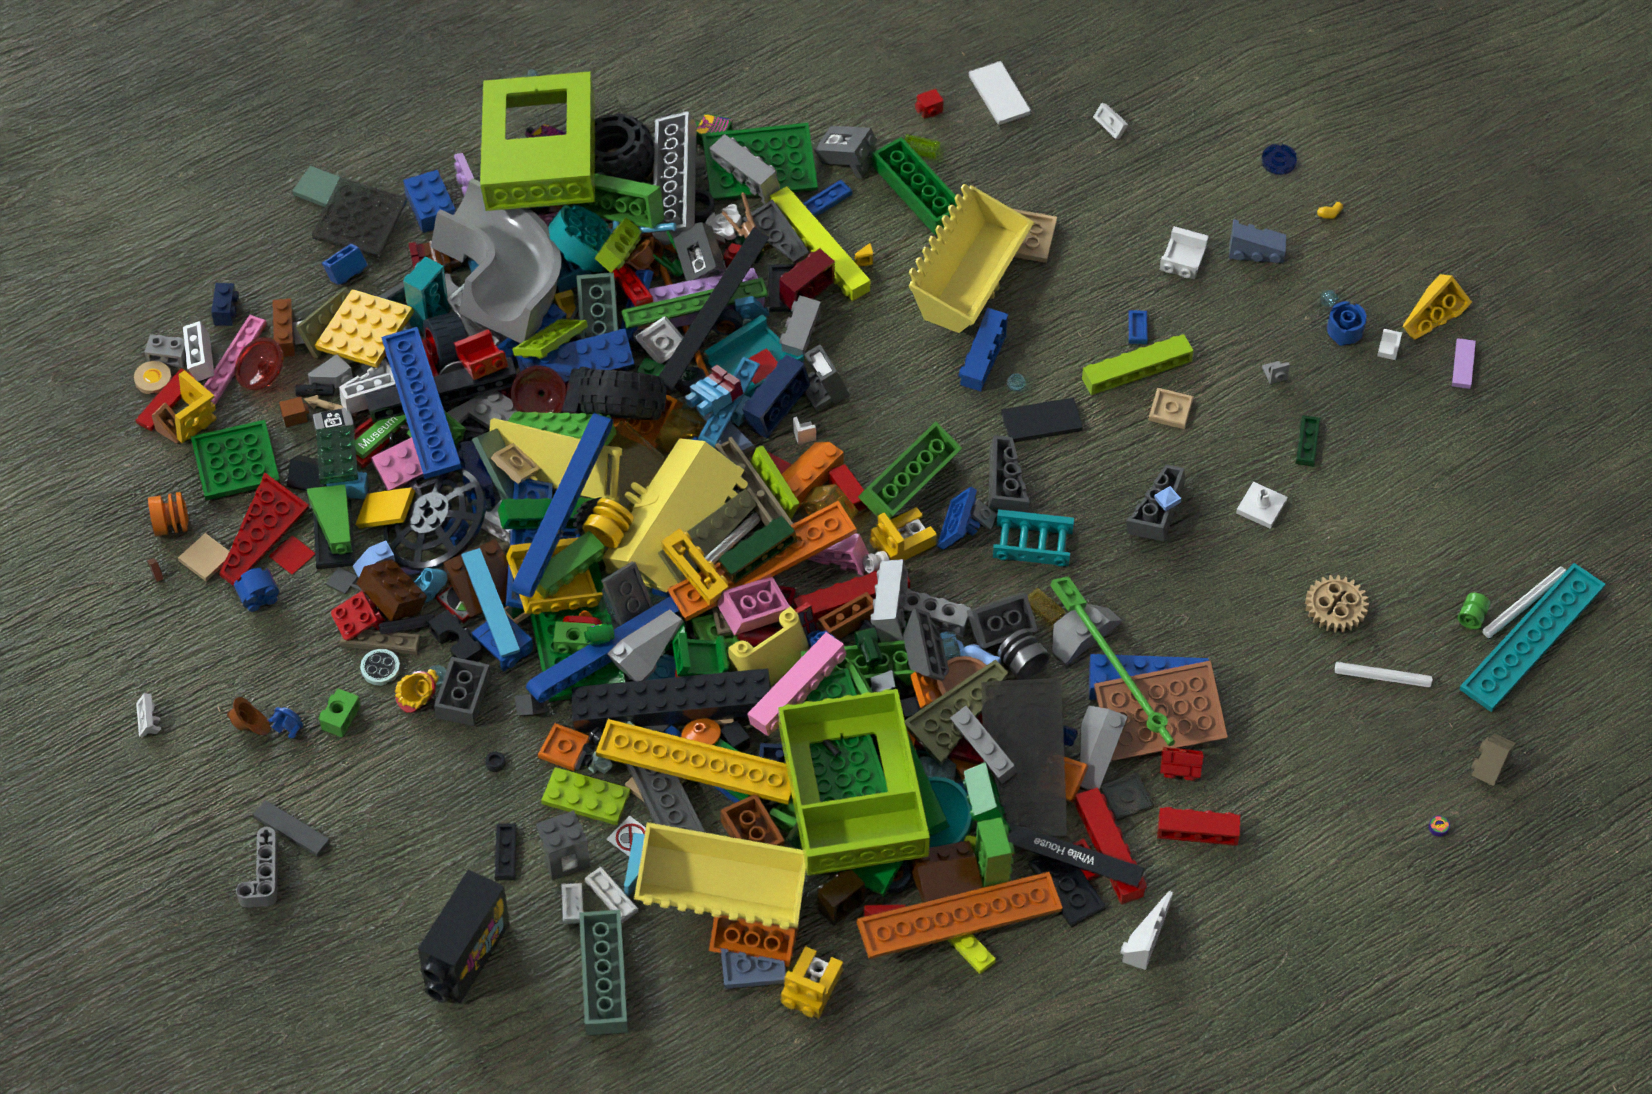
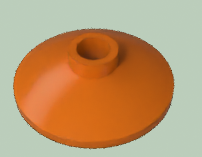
M707 718L697 719L684 727L681 737L714 745L721 736V730L714 720Z

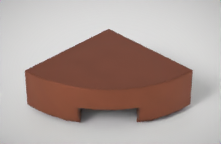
M154 558L147 560L157 582L163 580L164 577L158 562Z

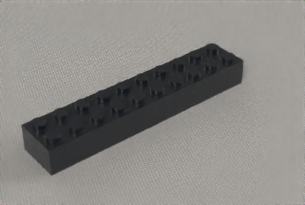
M766 668L572 687V722L575 731L584 733L592 732L596 727H601L604 731L608 719L626 724L630 721L635 726L646 727L688 723L706 718L719 720L748 717V713L771 690L769 671Z

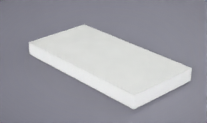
M1001 61L969 72L971 81L998 125L1031 114V110Z

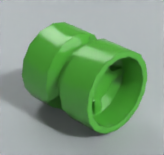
M1469 593L1458 615V621L1469 629H1479L1484 621V616L1487 615L1490 608V600L1482 594Z

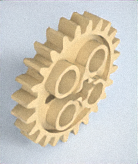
M1330 575L1329 580L1322 577L1321 582L1316 580L1315 585H1311L1310 590L1307 591L1305 604H1307L1306 611H1309L1308 617H1314L1313 623L1319 621L1320 628L1324 625L1327 626L1326 631L1333 628L1334 633H1336L1337 629L1340 628L1344 632L1346 627L1351 631L1353 625L1358 627L1359 622H1363L1364 617L1367 616L1369 603H1367L1368 597L1365 596V590L1360 591V584L1354 586L1355 580L1347 582V577L1343 580H1340L1339 575H1337L1336 579H1333Z

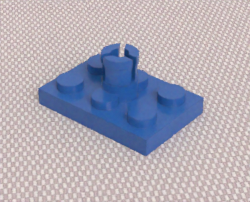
M969 487L950 501L937 547L944 550L949 545L952 546L955 541L962 539L966 532L971 536L975 535L977 532L974 529L975 527L979 529L980 522L973 520L970 513L971 508L976 502L975 495L977 490L973 487Z

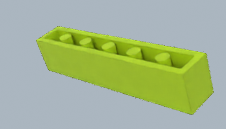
M1184 334L1173 336L1168 340L1156 342L1147 347H1140L1135 351L1122 353L1120 356L1111 359L1107 358L1096 364H1089L1083 368L1082 380L1089 393L1094 395L1192 362L1194 350Z

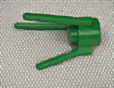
M667 231L666 233H667V235H668V237H669V239H670V241H671L673 247L675 248V250H676V252H677V249H676V246H675V243H674V240H673L674 238H673V236L671 235L670 231ZM653 255L654 260L667 268L673 275L679 277L683 273L681 262L677 258L671 262L665 255L662 256L663 260Z

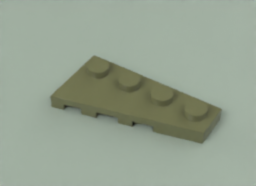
M347 287L338 291L296 326L313 358H318L322 352L316 349L315 344L350 293Z

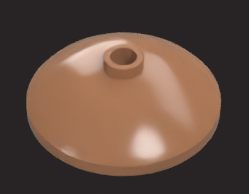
M959 656L948 660V674L944 680H937L941 694H945L985 667L986 664L968 656Z

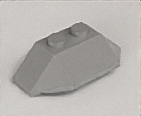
M1086 604V607L1083 608L1103 637L1122 623V620L1109 608ZM1075 610L1070 611L1054 623L1052 654L1065 666L1097 642Z

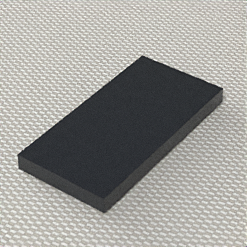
M1074 397L1001 409L1007 437H1012L1013 442L1080 432L1083 429Z
M348 499L352 552H346L345 554L332 553L313 511L316 569L348 567L355 564L351 499Z
M1041 855L1028 862L1035 875L1050 872L1063 908L1061 914L1070 927L1106 910L1105 904L1081 869Z

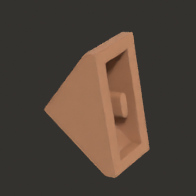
M163 403L152 414L155 430L174 443H178L175 423L176 414L167 403Z

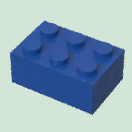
M438 170L403 180L406 197L422 233L434 230L436 215L440 209L449 214H455L454 205Z

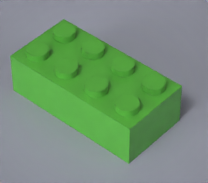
M1002 818L977 822L975 856L983 888L1011 881L1010 874H1012L1011 864H1013L1012 854H1014L1012 842H1008L1009 831L1007 825H1003Z

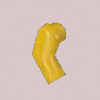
M1336 202L1333 207H1320L1317 210V214L1325 219H1334L1343 209V205L1340 202Z

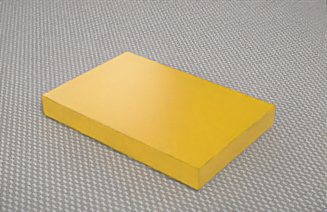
M410 487L366 494L355 525L358 528L404 522L415 490Z

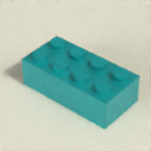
M425 256L421 262L416 264L415 269L405 276L403 281L407 306L413 307L415 311L409 319L410 326L413 328L418 327V330L422 333L425 319L443 315L450 311L447 301L448 295L444 266Z

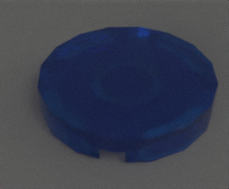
M1272 144L1264 149L1261 162L1263 167L1272 174L1283 175L1293 171L1296 167L1297 154L1286 144Z

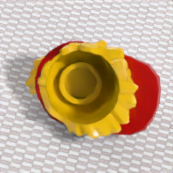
M431 669L428 672L418 671L412 675H406L401 679L402 681L397 682L395 698L398 706L403 711L413 713L432 699L436 692V683L439 679L436 671Z

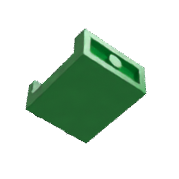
M678 632L672 642L677 677L725 673L729 670V660L726 658L727 644L724 642L723 635H719L716 640L687 639L686 633Z

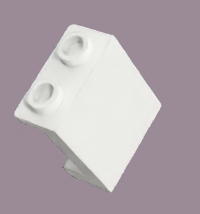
M1174 226L1166 252L1161 258L1160 270L1195 280L1207 248L1208 236Z

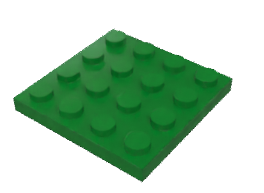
M265 420L191 436L205 501L255 490L259 487L264 472L280 483Z

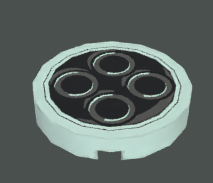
M376 649L364 656L360 669L368 683L382 686L396 679L400 671V663L398 657L393 652L387 649Z

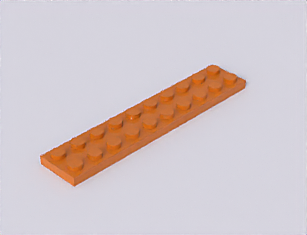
M836 501L790 525L795 530L797 541L734 584L721 569L720 562L715 564L717 569L715 571L719 576L723 575L729 583L728 590L770 578L856 534L857 529L840 502ZM701 571L698 574L702 578L701 582L704 584V580L707 577ZM688 579L668 588L671 598L685 621L717 606L718 600L709 606Z
M1050 872L859 918L857 919V925L868 957L872 959L1061 912L1063 908Z

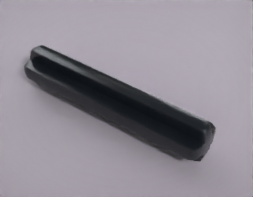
M427 614L383 622L379 624L380 634H388L429 626L428 621L435 618V615Z

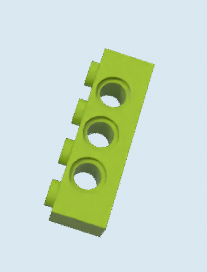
M625 217L611 233L594 259L610 273L615 268L619 270L641 240L639 236L642 231Z

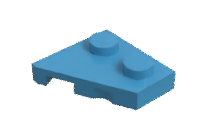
M753 296L734 300V311L741 314L743 320L755 319L762 314L765 317L770 316L768 308H763L762 303Z

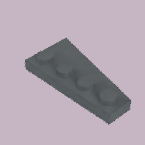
M773 199L751 213L756 228L770 236L767 242L795 265L810 254ZM747 217L742 219L744 223L748 221Z

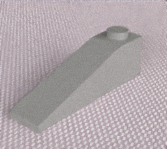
M669 609L623 638L607 654L615 666L632 680H646L655 671L660 656L663 657L666 652V645L674 638L683 620Z
M1088 706L1081 724L1080 762L1088 765L1087 772L1080 786L1081 788L1091 790L1098 787L1100 789L1128 716L1110 709Z

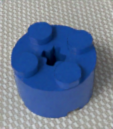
M1347 301L1334 305L1329 314L1327 324L1329 336L1340 346L1359 341L1363 337L1366 324L1365 310L1360 305H1352Z
M262 568L249 570L241 575L242 579L239 582L236 580L234 583L235 590L243 606L249 612L258 610L260 606L266 603L268 605L274 604L278 600L279 589L268 568H266V571L262 570Z

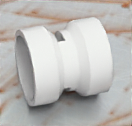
M885 551L876 552L875 555L872 553L866 554L863 557V565L868 573L880 570V563L882 561H889Z

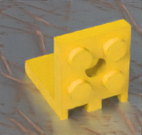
M185 370L179 374L181 399L189 404V406L175 415L177 439L181 443L191 439V436H194L217 420L216 416L212 414L216 410L215 404L211 402L215 396Z

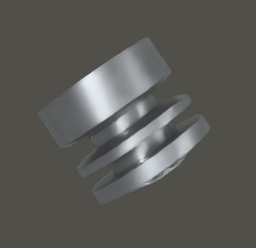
M1021 629L1013 633L998 649V656L1001 657L1006 666H1010L1011 672L1019 681H1025L1037 675L1050 660V654L1041 643H1038L1037 638L1033 636L1029 629Z

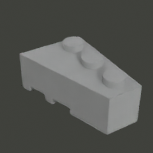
M799 296L798 301H794L791 312H793L792 317H788L785 326L787 331L782 333L779 342L782 344L783 352L796 356L802 354L804 356L810 342V336L815 331V323L820 319L821 302Z

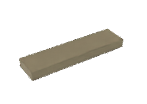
M366 629L349 641L344 640L341 635L340 646L369 650L387 649L395 653L417 655L421 637L417 634L399 632L380 634L379 630Z

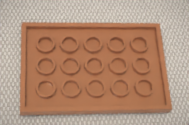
M1211 661L1130 676L1154 712L1161 713L1168 719L1166 729L1175 741L1173 746H1168L1160 733L1153 732L1147 727V714L1122 678L1094 684L1098 707L1110 709L1128 716L1110 762L1162 752L1163 747L1182 748L1228 738Z

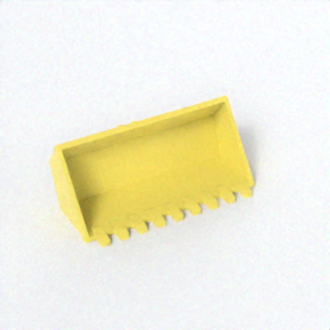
M963 184L961 187L964 195L963 198L958 194L955 197L957 208L954 205H950L948 208L951 218L947 215L943 216L944 229L941 226L936 227L935 231L938 239L934 236L930 237L931 250L928 247L923 248L922 253L925 260L921 257L917 258L918 271L915 268L910 269L909 274L912 281L908 285L924 320L960 333L969 325H973L988 299L994 298V292L998 291L1000 287V279L1034 224L1032 220L979 189L971 185L968 187L967 184Z
M679 439L649 486L644 488L636 482L631 484V488L641 496L638 498L631 492L625 493L624 497L634 504L633 511L631 512L634 521L629 526L628 531L623 532L624 537L618 547L615 549L608 548L602 559L606 566V573L611 575L633 561L637 564L645 586L667 593L668 588L678 584V582L658 555V552L662 550L661 541L679 528L683 532H687L725 504L727 497L732 499L738 493L733 490L735 485L745 489L748 482L741 478L744 469L734 464L706 441Z
M647 822L634 899L643 901L645 905H652L653 902L660 904L662 908H669L670 905L677 907L679 911H686L687 908L695 910L696 914L709 912L712 913L713 917L726 915L729 916L730 920L743 918L746 919L747 923L760 921L763 922L764 926L777 924L780 925L781 929L797 928L806 871L803 850Z

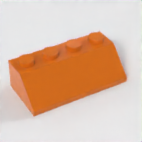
M815 442L781 474L799 501L798 508L829 479V472L833 468L844 465V452L830 442Z
M720 915V917H714L709 951L721 953V948L728 949L729 952H743L748 956H762L782 960L785 966L789 967L796 943L798 927L781 929L780 925L777 924L764 926L763 922L760 921L747 923L746 919L743 918L730 920L729 916Z

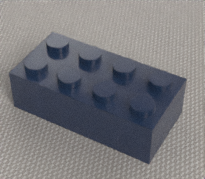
M786 354L777 363L776 368L767 375L763 384L755 390L750 400L745 402L742 410L750 430L768 438L808 389L811 383L803 362Z

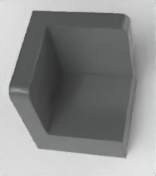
M530 693L515 696L517 715L547 712L546 701L540 703Z

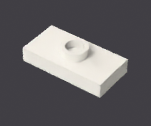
M582 883L562 884L563 924L580 923L579 913L583 912Z

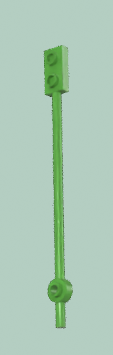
M1070 577L1052 580L1050 586L1068 612L1074 610L1077 612L1147 714V727L1153 732L1160 733L1168 746H1173L1175 741L1166 729L1168 719L1165 715L1154 712L1083 609L1086 607L1087 602Z

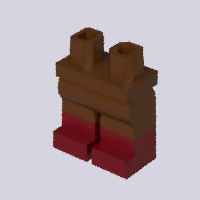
M432 241L417 245L416 242L408 243L414 269L416 264L421 262L425 256L443 265L444 273L452 274L451 268L461 266L459 260L431 248Z

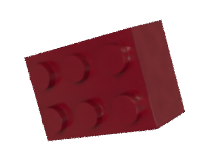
M821 248L811 252L805 260L798 262L788 273L785 272L780 277L779 300L791 310L794 301H798L799 296L810 299L816 297L834 283L835 261Z

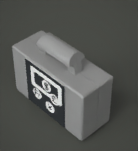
M346 408L313 414L318 440L344 438L345 434H350L355 430L351 411H347Z

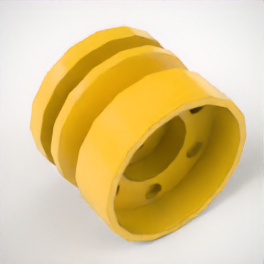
M601 498L597 502V506L593 508L594 514L589 515L583 524V530L585 533L590 530L605 547L615 549L624 537L623 532L628 531L629 526L632 525L634 517L619 503L607 498Z

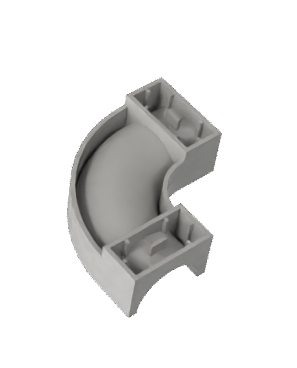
M473 178L469 181L465 196L454 215L441 209L437 212L431 248L461 262L469 256L479 265L465 279L459 314L522 343L541 327L542 319L553 303L561 269L560 250L550 240L549 229L546 223L531 209L517 208L485 211L480 182Z

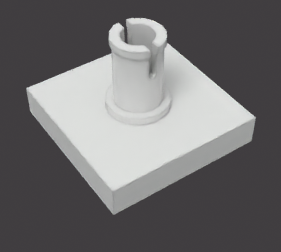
M666 316L636 335V340L654 361L660 364L672 356L683 339V336Z
M1253 482L1238 506L1236 513L1271 529L1288 497Z

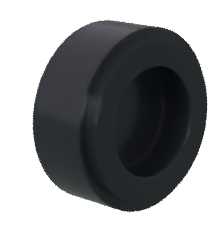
M496 751L489 753L485 758L486 768L491 772L501 771L505 767L504 755Z

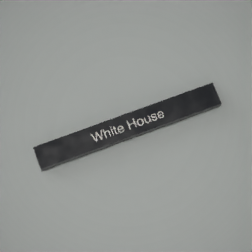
M1009 823L1011 830L1007 839L1008 842H1012L1014 847L1136 888L1139 886L1145 870L1144 867Z

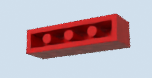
M1172 807L1160 808L1158 839L1238 846L1240 815L1231 812H1203L1193 809H1174Z

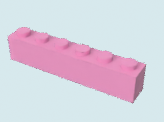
M826 632L748 713L750 724L767 736L779 728L778 707H783L787 704H802L806 696L812 690H815L825 677L831 674L833 668L838 663L844 660L846 656L844 644Z

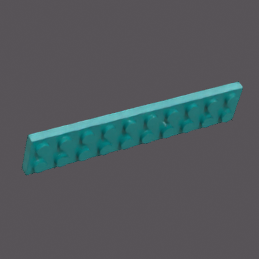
M1573 563L1463 682L1459 690L1492 712L1600 594L1606 584Z

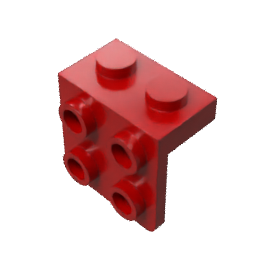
M360 591L331 611V615L343 639L346 641L351 640L371 626L379 630V624L385 621L383 614L377 611L375 603L363 591Z

